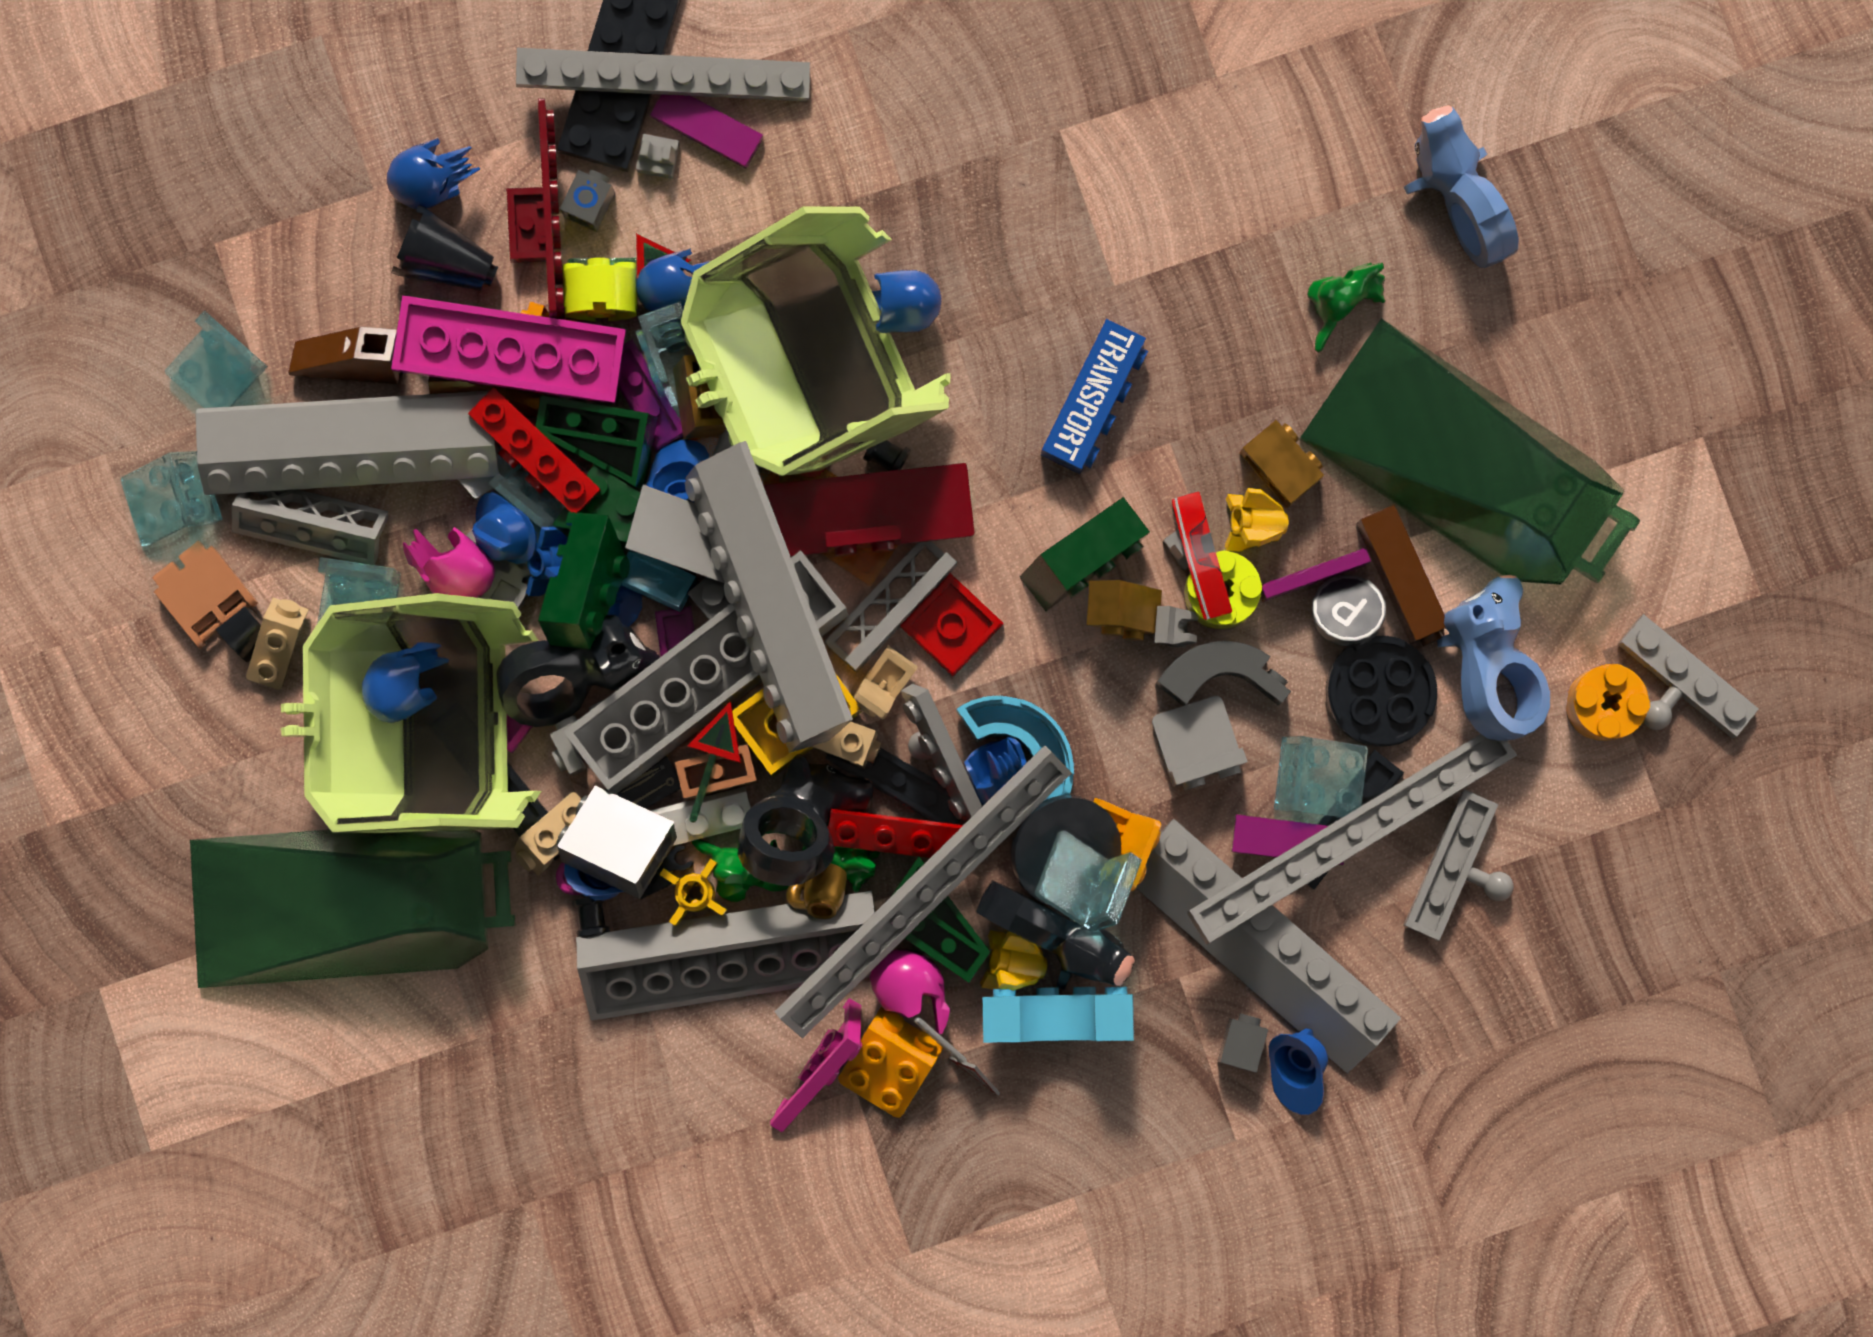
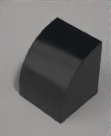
M243 607L220 625L216 631L244 661L249 662L254 651L262 620L254 610Z

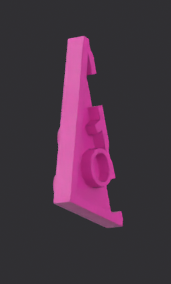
M851 998L843 1006L845 1017L839 1030L828 1029L820 1045L799 1074L798 1078L805 1083L789 1100L783 1099L771 1119L770 1125L780 1132H783L824 1085L829 1086L834 1082L840 1067L847 1060L852 1061L858 1055L862 1046L860 1041L861 1005Z

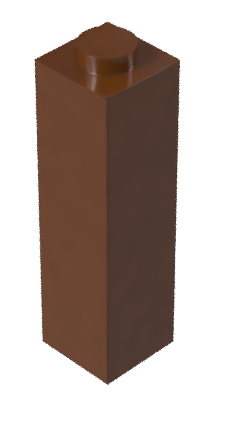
M1395 504L1360 519L1356 524L1410 644L1421 641L1422 645L1426 646L1441 639V636H1443L1441 631L1446 629L1444 625L1445 614Z

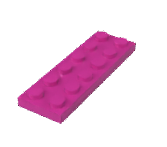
M402 295L391 369L396 372L615 404L626 329Z

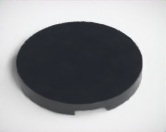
M1375 636L1367 643L1361 645L1360 643L1351 644L1338 655L1328 673L1326 701L1333 720L1350 738L1369 746H1393L1413 738L1423 729L1433 715L1437 703V681L1429 661L1416 648L1408 644L1407 641L1392 636Z
M1061 795L1043 801L1024 820L1011 845L1012 867L1020 885L1035 899L1055 907H1073L1095 898L1113 879L1121 858V838L1113 818L1095 802L1076 795Z

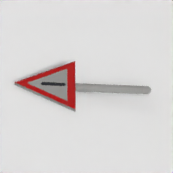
M915 1017V1024L952 1055L949 1057L951 1061L997 1096L1000 1095V1092L976 1065L968 1063L966 1057L920 1017Z

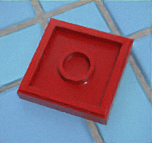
M950 573L900 625V628L954 677L1004 623Z

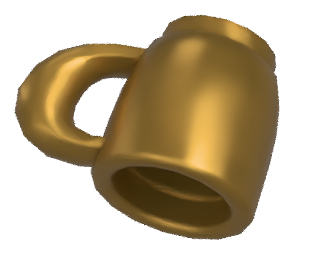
M830 863L825 871L803 884L790 885L786 892L787 901L796 909H807V912L815 918L830 919L836 915V912L842 905L847 874L841 867ZM802 890H804V901L800 899Z

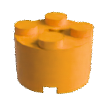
M1606 664L1586 671L1574 680L1568 691L1566 711L1572 726L1584 737L1598 741H1612L1625 737L1639 728L1649 711L1650 701L1643 681L1635 672L1620 664ZM1610 697L1613 701L1610 705L1611 708L1604 710L1601 704L1605 701L1604 698Z

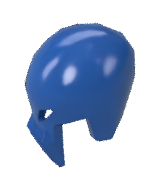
M439 138L400 152L391 161L387 172V185L390 193L398 202L412 209H417L419 205L427 209L432 208L445 200L459 195L460 189L457 184L480 170L479 167L468 169L472 164H464L469 158L462 157L472 147L468 146L435 155L436 146L440 143Z
M691 248L651 260L640 271L637 278V297L645 309L659 317L678 318L682 316L692 277L686 276L683 270L693 274L695 270L710 261L694 265L687 263L685 260L688 255L692 254Z
M900 270L874 274V278L878 280L881 290L872 291L881 311L879 322L876 324L877 331L880 333L919 332L930 327L940 313L942 298L938 284L929 274L918 270Z
M418 642L410 649L386 653L374 660L369 666L362 682V697L367 710L380 721L395 723L407 719L435 701L437 696L431 688H419V673L449 662L448 658L440 657L438 652H436V649L441 648L442 645Z
M1012 736L977 748L964 761L965 770L982 807L1027 763L1021 744Z

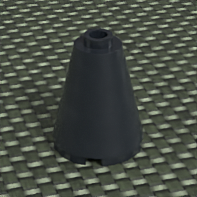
M419 205L416 212L422 215L419 222L412 219L397 259L403 261L401 269L393 266L391 273L401 277L481 291L483 284L490 287L498 269V266L492 264L494 256L430 210Z

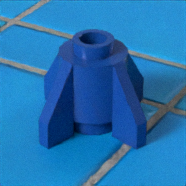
M554 526L541 527L535 553L527 561L528 569L533 577H529L526 594L529 597L544 595L550 577H557L562 558H559L556 554L559 544L566 545L568 536Z

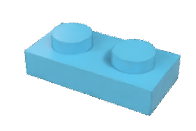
M628 551L626 557H628L630 562V571L621 585L681 612L689 598L687 593L698 582L697 577L669 563Z

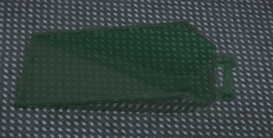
M1382 318L1299 438L1499 574L1516 576L1521 582L1561 585L1571 571L1575 569L1591 581L1600 583L1606 574L1604 571L1605 567L1629 531H1635L1640 523L1638 517L1616 505L1624 494V489L1596 461ZM1609 517L1617 522V524L1593 560L1588 562L1581 556Z
M330 829L190 840L198 988L459 969L489 949L487 928L516 926L515 915H511L508 863L512 862L511 851L483 853L481 832L476 830L342 833L332 832ZM493 864L496 916L492 917L486 916L483 865Z

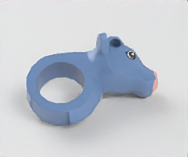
M1447 105L1432 109L1421 117L1422 134L1414 145L1417 155L1416 161L1422 172V177L1404 186L1406 194H1411L1425 188L1440 191L1444 196L1454 231L1470 259L1481 268L1502 262L1517 252L1519 238L1515 221L1506 202L1494 185L1486 178L1479 177L1476 172L1478 161L1484 158L1487 152L1484 147L1477 149L1463 129L1462 120L1453 107Z
M1501 575L1491 579L1482 591L1462 601L1456 608L1445 613L1444 625L1449 634L1441 636L1442 638L1437 640L1438 647H1458L1462 650L1461 690L1465 714L1476 731L1487 739L1497 741L1514 740L1534 732L1544 723L1550 709V690L1545 675L1536 662L1514 647V642L1521 627L1519 602L1523 596V587L1521 581L1512 575ZM1499 673L1509 679L1516 693L1517 711L1514 719L1504 711L1499 703L1496 692Z

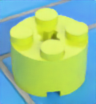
M590 258L587 259V266L581 263H566L562 265L565 318L576 321L596 322V318L620 321L637 316L636 263L618 262L610 265V259Z
M1224 550L1216 552L1224 583L1230 587L1228 594L1231 596L1229 598L1232 607L1231 613L1205 620L1201 612L1191 573L1186 579L1184 589L1188 611L1195 612L1200 624L1214 629L1232 628L1243 623L1256 609L1262 591V583L1253 564L1237 553Z

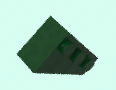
M541 395L535 427L550 441L642 489V485H646L657 417L645 412Z
M594 464L587 476L601 491L579 513L609 515L622 548L629 552L641 554L625 548L640 492ZM564 507L553 523V526L566 536H569L571 525H567L565 522L570 511Z
M1122 497L1041 553L1021 574L1020 578L1046 612L1068 595L1072 599L1089 586L1087 581L1095 575L1100 579L1116 567L1114 561L1122 555L1127 560L1144 547L1141 541L1150 531L1127 500Z
M568 512L565 523L571 525L566 545L559 544L556 555L562 558L557 577H550L538 622L549 645L590 649L596 635L602 630L603 621L610 607L616 601L617 592L623 580L629 574L630 562L624 553L609 515Z
M920 857L917 858L895 892L924 865ZM949 896L905 937L906 940L968 983L990 953L989 949Z

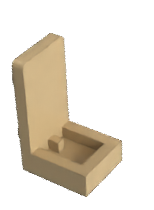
M273 597L262 620L246 674L248 680L278 690L282 688L296 640L304 625L309 609L299 606L294 601L280 600Z
M888 645L865 675L854 696V699L858 701V707L869 716L876 717L878 715L880 718L885 719L895 698L915 673L918 666Z
M851 721L830 741L811 747L848 760L851 764L865 769L867 761L875 762L881 742L876 741L878 734L875 730Z
M570 793L518 838L514 847L515 857L527 871L533 870L539 876L550 867L554 857L559 854L557 839L560 832L565 826L570 827L576 817V809L581 800L577 793Z

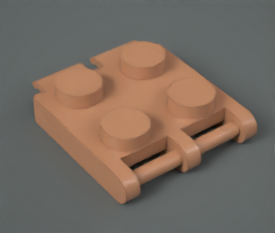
M198 540L178 556L185 565L183 569H180L172 561L152 578L159 586L154 591L156 596L195 645L202 649L207 645L205 641L217 632L216 629L243 607L251 606L253 608L259 602L218 550L212 545L206 549ZM232 607H235V608H234L232 611H230L227 615L225 614V613H226L227 611H229Z

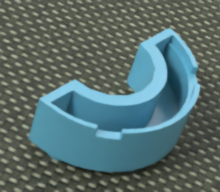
M1006 696L978 698L956 709L957 714L977 742L989 737L1012 736L1029 752L1031 758L1045 745L1072 773L1045 800L1056 796L1070 795L1074 776L1071 748L1064 732L1048 713L1031 702Z
M1059 987L1036 988L1037 995L1016 996V990L993 989L992 997H982L983 1043L1064 1040L1134 1041L1133 994H1128L1127 987H1105V994H1096V987H1073V994L1059 995Z

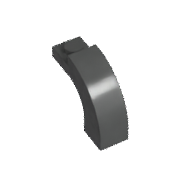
M1216 641L1188 650L1179 656L1155 683V685L1182 706L1189 702L1200 686L1206 681L1225 675L1235 676L1247 681L1278 706L1283 703L1291 692L1285 687L1288 681L1273 669H1270L1268 672L1262 669L1271 656L1253 646L1233 641Z

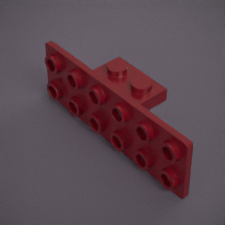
M538 98L542 187L506 188L510 263L546 262L549 318L565 320L563 288H556V285H563L561 252H554L555 249H561L559 216H552V214H559L557 180L550 181V179H557L555 145H548L556 144L554 111L546 110L545 98Z
M966 463L763 485L791 557L799 551H802L804 555L835 552L836 557L858 554L857 549L872 548L874 553L895 550L894 545L973 537L975 534Z

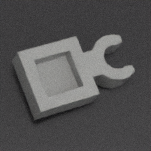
M509 562L511 568L509 573L506 574L498 569L490 589L483 594L482 598L514 602L520 611L528 597L526 594L527 585L524 584V581L529 579V577H533L528 568L523 570L518 568V564Z

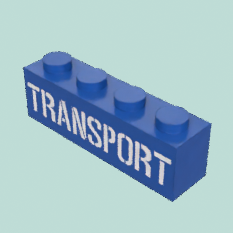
M1108 319L1105 320L1041 450V456L1078 474H1081L1084 466L1091 469L1100 451V448L1094 445L1100 433L1108 435L1116 418L1115 415L1111 414V411L1116 401L1124 402L1132 386V383L1126 380L1132 368L1140 370L1147 356L1148 350L1143 349L1145 337Z

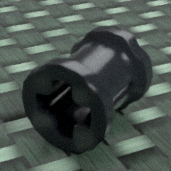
M886 440L868 448L863 460L866 462L872 460L889 471L901 470L911 449L907 447L902 449Z
M589 897L571 900L572 906L576 907L579 930L576 932L577 937L610 932V926L605 925L602 905L604 901L594 900Z

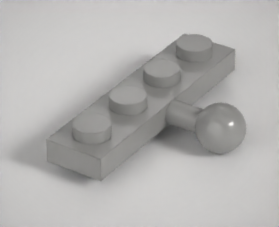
M1644 614L1637 619L1618 643L1622 649L1670 687L1659 701L1650 702L1649 711L1643 721L1650 729L1661 730L1670 724L1672 720L1671 709L1681 697L1732 739L1740 734L1759 710L1758 707Z
M911 684L901 690L906 702L903 704V709L909 720L914 724L916 723L919 730L909 740V752L918 760L932 758L936 766L933 768L934 776L943 788H946L951 798L948 800L951 812L957 819L968 821L982 808L980 800L929 690Z
M1465 789L1461 791L1403 926L1436 941H1440L1466 880L1483 887L1485 894L1494 901H1504L1511 896L1514 884L1509 875L1504 872L1488 874L1472 867L1499 804Z

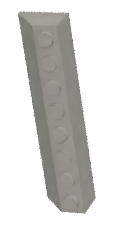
M490 390L197 409V466L204 495L499 477L502 458L498 455V452L502 448L468 415V412Z
M746 441L740 442L696 464L686 477L685 489L688 498L694 501L697 507L700 530L704 535H707L711 544L712 562L715 568L721 571L725 581V596L728 602L734 605L736 610L739 633L742 638L747 639L751 650L750 661L752 667L761 676L764 684L763 694L766 704L769 708H773L778 721L776 725L778 736L783 743H786L789 753L830 741L853 718Z
M799 551L791 559L822 637L848 617L847 609L803 552ZM733 604L728 605L563 731L610 793L616 795L710 723L730 701L732 706L762 683L760 674L756 673L750 661L751 650L747 639L742 638L737 626L738 616Z
M1172 819L1160 832V840L1157 846L1151 850L1146 863V875L1143 881L1137 885L1136 889L1299 1032L1307 1028L1312 1029L1314 1037L1325 1047L1328 1057L1348 1074L1379 1045L1401 1017L1273 905L1206 945L1187 912L1242 878L1180 823Z
M872 891L844 895L840 909L830 919L815 918L807 912V909H796L790 904L727 913L724 916L714 915L682 920L677 926L669 922L576 937L577 970L590 1019L592 1021L799 988L875 913Z

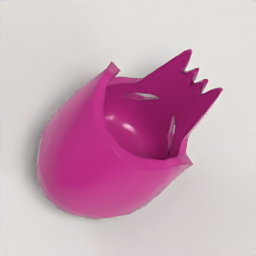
M454 527L447 536L454 549L444 553L438 552L417 529L413 530L415 541L411 542L409 546L405 542L403 543L408 564L417 569L432 594L439 593L480 598L490 589L495 577L494 562L474 541Z
M909 949L891 951L871 971L869 976L871 988L878 1002L885 1011H894L903 1017L911 1018L921 1012L922 996H929L932 999L936 1032L939 1035L943 1034L948 1022L950 1008L945 1002L944 977L940 969L930 958L920 952Z

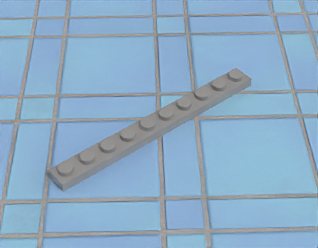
M1480 734L1192 908L1187 914L1207 945L1513 759L1517 754L1508 740L1497 741L1487 739Z
M1044 745L774 1011L777 1016L803 1039L1072 774L1070 770Z

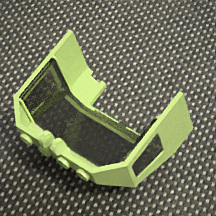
M803 206L693 272L680 322L685 331L686 343L693 350L700 366L699 371L686 378L689 387H694L707 383L710 389L709 392H705L695 399L698 408L714 405L716 412L722 417L727 428L731 446L746 441L756 465L782 476L820 471L834 463L906 432L947 410L949 407V397L944 393V387L950 384L951 373L944 374L915 390L891 334L880 333L876 330V324L879 322L881 311L858 259L892 239L883 230L876 233L867 224L869 216L861 207Z
M434 593L330 605L303 645V703L281 704L282 713L288 715L303 713L304 727L287 725L281 728V736L304 737V796L332 832L409 833L519 827L525 817L522 812L527 804L535 802L542 791L508 792L507 713L499 699L496 671L502 660L506 657L505 645L538 641L533 631H526L520 622L521 612L514 602ZM418 642L441 644L442 647L436 649V652H438V656L448 658L449 662L419 673V688H431L437 696L435 701L407 719L395 723L380 721L367 710L362 697V682L369 666L374 660L386 653L410 649Z

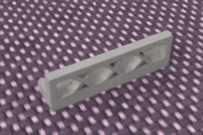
M298 489L255 492L268 497L261 501L249 499L248 497L251 492L238 493L232 503L233 533L374 566L378 559L379 538L388 521V511ZM296 502L301 503L304 507L294 510L286 508L284 504ZM330 510L337 512L339 516L328 518L321 516L320 513ZM367 519L375 521L373 528L357 525L355 521Z
M932 541L917 543L824 643L857 673L900 628V625L957 567V561L947 552H942ZM926 547L939 560L928 572H915V557ZM911 562V572L901 573ZM915 577H922L915 585ZM911 578L912 589L902 599H890V584L894 579ZM886 589V599H877ZM886 604L885 618L878 625L865 626L864 611L870 605ZM890 604H897V605L890 611ZM860 617L861 626H851ZM845 631H861V643L850 655L835 643ZM865 631H871L865 638Z

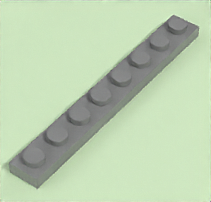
M517 48L516 87L807 102L809 100L810 62Z

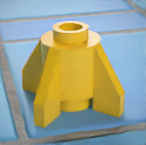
M1247 488L1244 496L1227 495L1226 502L1230 511H1232V532L1229 533L1225 543L1226 551L1240 552L1254 546L1260 547L1271 541H1279L1282 534L1287 532L1289 525L1287 513L1284 512L1283 507L1263 490Z
M710 859L701 874L692 873L682 878L663 868L660 875L676 885L674 893L676 901L680 905L670 919V923L677 926L689 911L700 912L707 908H711L721 916H724L727 909L714 901L715 888L710 881L717 862ZM695 886L701 887L700 892L703 896L700 900H693L690 896V891Z
M992 930L989 932L988 938L992 951L989 958V970L987 969L980 982L981 988L992 990L1010 989L1014 991L1029 985H1035L1039 979L1045 976L1047 959L1043 956L1042 950L1035 944L1009 931L1007 934Z

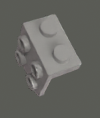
M1212 696L1157 714L1152 719V725L1173 787L1183 785L1184 791L1206 784L1204 777L1218 773L1219 778L1223 779L1241 773L1239 766L1247 763L1243 748L1239 749L1224 702L1219 696Z

